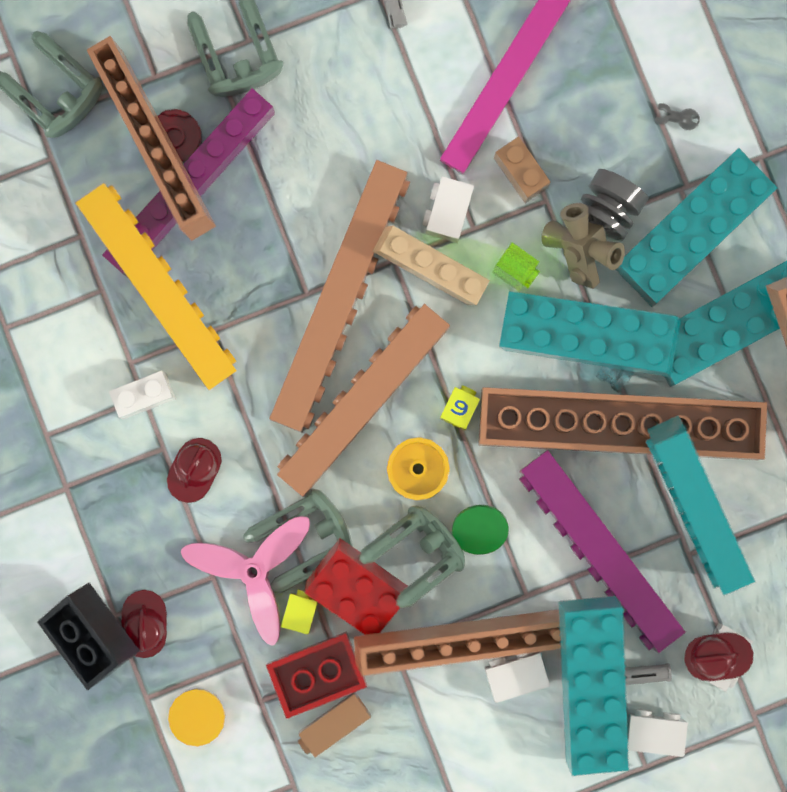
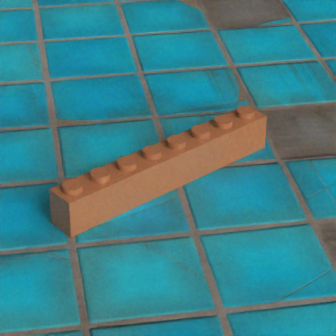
M111 36L87 49L94 66L180 229L192 241L215 228L216 225L122 49Z
M425 303L421 308L415 306L406 317L409 322L402 330L397 327L387 339L391 343L384 351L379 348L369 359L372 365L367 371L364 372L361 369L351 380L354 386L348 393L342 391L332 402L335 408L329 415L324 412L314 423L317 427L311 435L307 433L303 435L295 445L299 448L292 457L287 454L277 467L280 471L277 475L302 497L309 492L450 328V325Z
M559 609L354 636L355 664L362 676L561 649Z

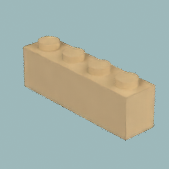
M395 226L385 227L372 251L467 305L478 304L490 281Z

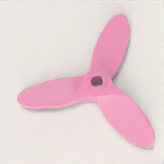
M300 516L287 521L262 543L252 557H247L231 548L210 543L186 545L181 549V554L187 563L203 572L223 578L241 579L246 584L248 603L255 626L262 639L272 646L279 640L281 626L278 605L268 579L269 571L285 561L299 547L309 531L310 520L306 516ZM251 567L257 570V575L252 573Z

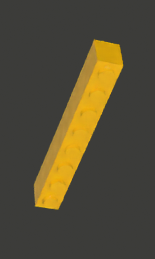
M102 183L76 201L75 204L208 390L212 389L237 371L233 366L237 361L227 348L222 351L217 343L220 337L211 325L206 328L201 318L204 317V314L194 302L190 305L184 295L188 292L180 280L173 281L167 272L172 269L163 256L159 258L155 256L151 250L155 245L146 232L142 235L134 226L138 221L129 208L125 211L121 208L118 201L122 198L113 185L107 187L105 183Z

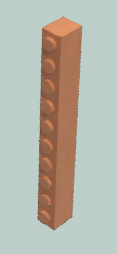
M376 160L269 418L271 421L301 433L304 428H310L315 413L311 412L314 402L320 403L326 389L322 386L325 376L331 377L336 365V361L332 360L336 350H342L347 336L343 335L347 324L352 326L358 310L354 309L357 298L363 299L368 284L364 283L368 273L373 274L379 259L375 257L376 253L372 251L389 221L395 222L400 207L396 206L399 196L405 197L409 188L410 181L406 180L408 172Z

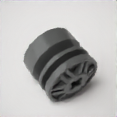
M598 169L588 186L596 196L583 194L581 197L582 203L588 207V222L603 226L606 236L623 241L628 234L626 229H630L634 224L625 213L638 216L649 198L643 190L626 178L606 169Z

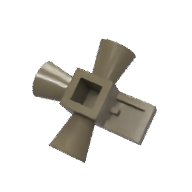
M573 203L564 207L560 213L566 227L555 220L548 222L543 229L541 240L545 247L563 249L572 282L594 289L600 283L595 260L610 270H615L623 262L625 247L619 242H607L604 227L588 222V207L583 203Z

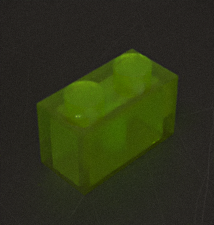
M512 242L495 265L492 273L520 292L523 286L529 289L540 273L536 269L540 261Z

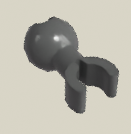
M658 104V109L664 110L667 116L664 118L656 117V124L663 125L671 121L679 123L680 127L685 130H692L700 122L699 114L691 108L678 112L671 110L667 104ZM692 119H698V122L695 123Z

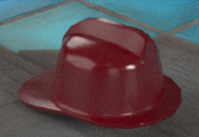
M195 438L184 443L177 453L167 476L168 489L173 497L185 503L197 502L204 498L210 490L222 463L221 452L216 444L204 438Z
M149 590L134 592L127 597L122 607L121 626L140 651L135 657H153L162 650L166 643V606L158 594Z
M737 633L704 635L695 638L689 643L685 651L684 662L692 676L701 681L734 679L743 676L750 669L753 663L754 652L746 638Z

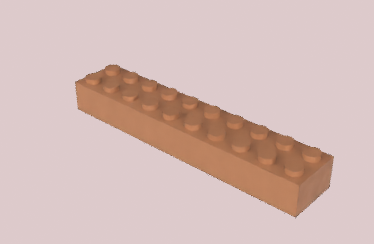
M483 387L481 389L478 446L652 455L646 443V440L651 438L647 429L679 415L698 457L764 460L767 403Z

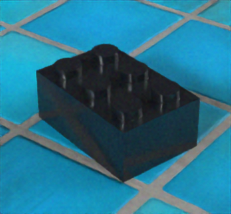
M90 582L67 595L37 621L87 691L140 652Z

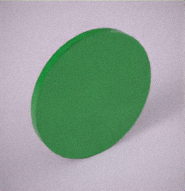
M474 505L462 510L456 516L452 525V535L457 540L461 549L475 555H484L496 551L505 543L509 533L508 522L504 514L489 505Z

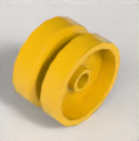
M420 437L407 439L397 445L389 456L387 465L389 482L394 490L403 497L412 500L429 499L440 492L448 480L450 471L448 457L443 449L432 440ZM415 464L423 466V472L419 475L413 472Z

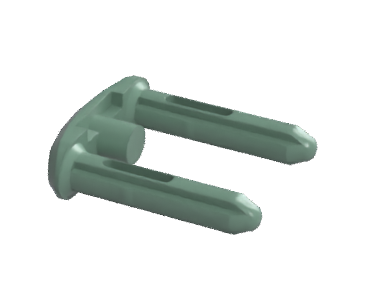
M239 0V7L262 66L252 71L249 60H241L233 65L237 75L234 79L225 78L203 18L194 11L190 12L187 16L189 31L211 85L208 91L217 97L234 96L249 92L251 88L256 89L265 85L282 71L284 62L278 60L255 0ZM256 29H260L268 49L267 51L262 50L255 32ZM205 48L209 49L216 67L215 71L210 70L203 51Z
M35 31L32 34L34 45L83 89L81 91L82 95L76 99L68 91L64 92L58 98L57 104L65 112L62 116L58 115L56 118L8 73L1 71L0 89L45 130L46 137L57 138L74 128L94 107L102 93V79L100 77L94 78L46 33ZM63 59L67 60L81 75L76 76L61 61ZM28 99L42 112V116H37L23 103V100Z
M311 489V495L249 527L243 535L245 542L257 543L270 536L287 521L295 517L307 516L319 509L326 517L324 520L314 524L320 538L324 539L334 533L337 541L341 538L353 546L349 530L340 512L331 500L318 489ZM301 506L304 507V511L282 523L278 522L280 517ZM331 548L275 577L270 584L273 593L285 592L307 580L314 570L306 573L304 569L323 559Z
M419 506L410 507L408 515L365 546L359 556L362 563H372L416 529L420 533L424 531L427 534L420 540V546L424 552L431 554L439 548L443 553L440 556L442 558L441 561L400 592L396 601L400 608L411 607L454 571L460 572L465 567V555L448 528L431 512ZM401 527L405 528V530L401 532L399 535H397L395 538L390 537V535H392ZM440 570L442 574L429 583L427 579Z

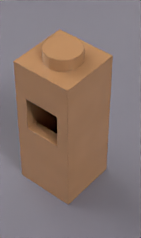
M354 692L300 730L298 735L301 738L298 740V743L307 755L311 752L315 758L370 719L371 714L356 692Z

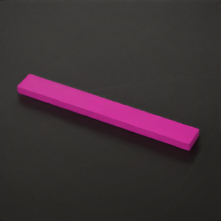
M571 0L537 1L441 156V162L464 175Z

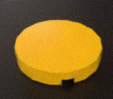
M196 688L185 691L174 700L169 709L168 722L170 730L179 741L186 745L198 747L209 744L219 736L224 727L226 715L221 701L215 694L208 690Z

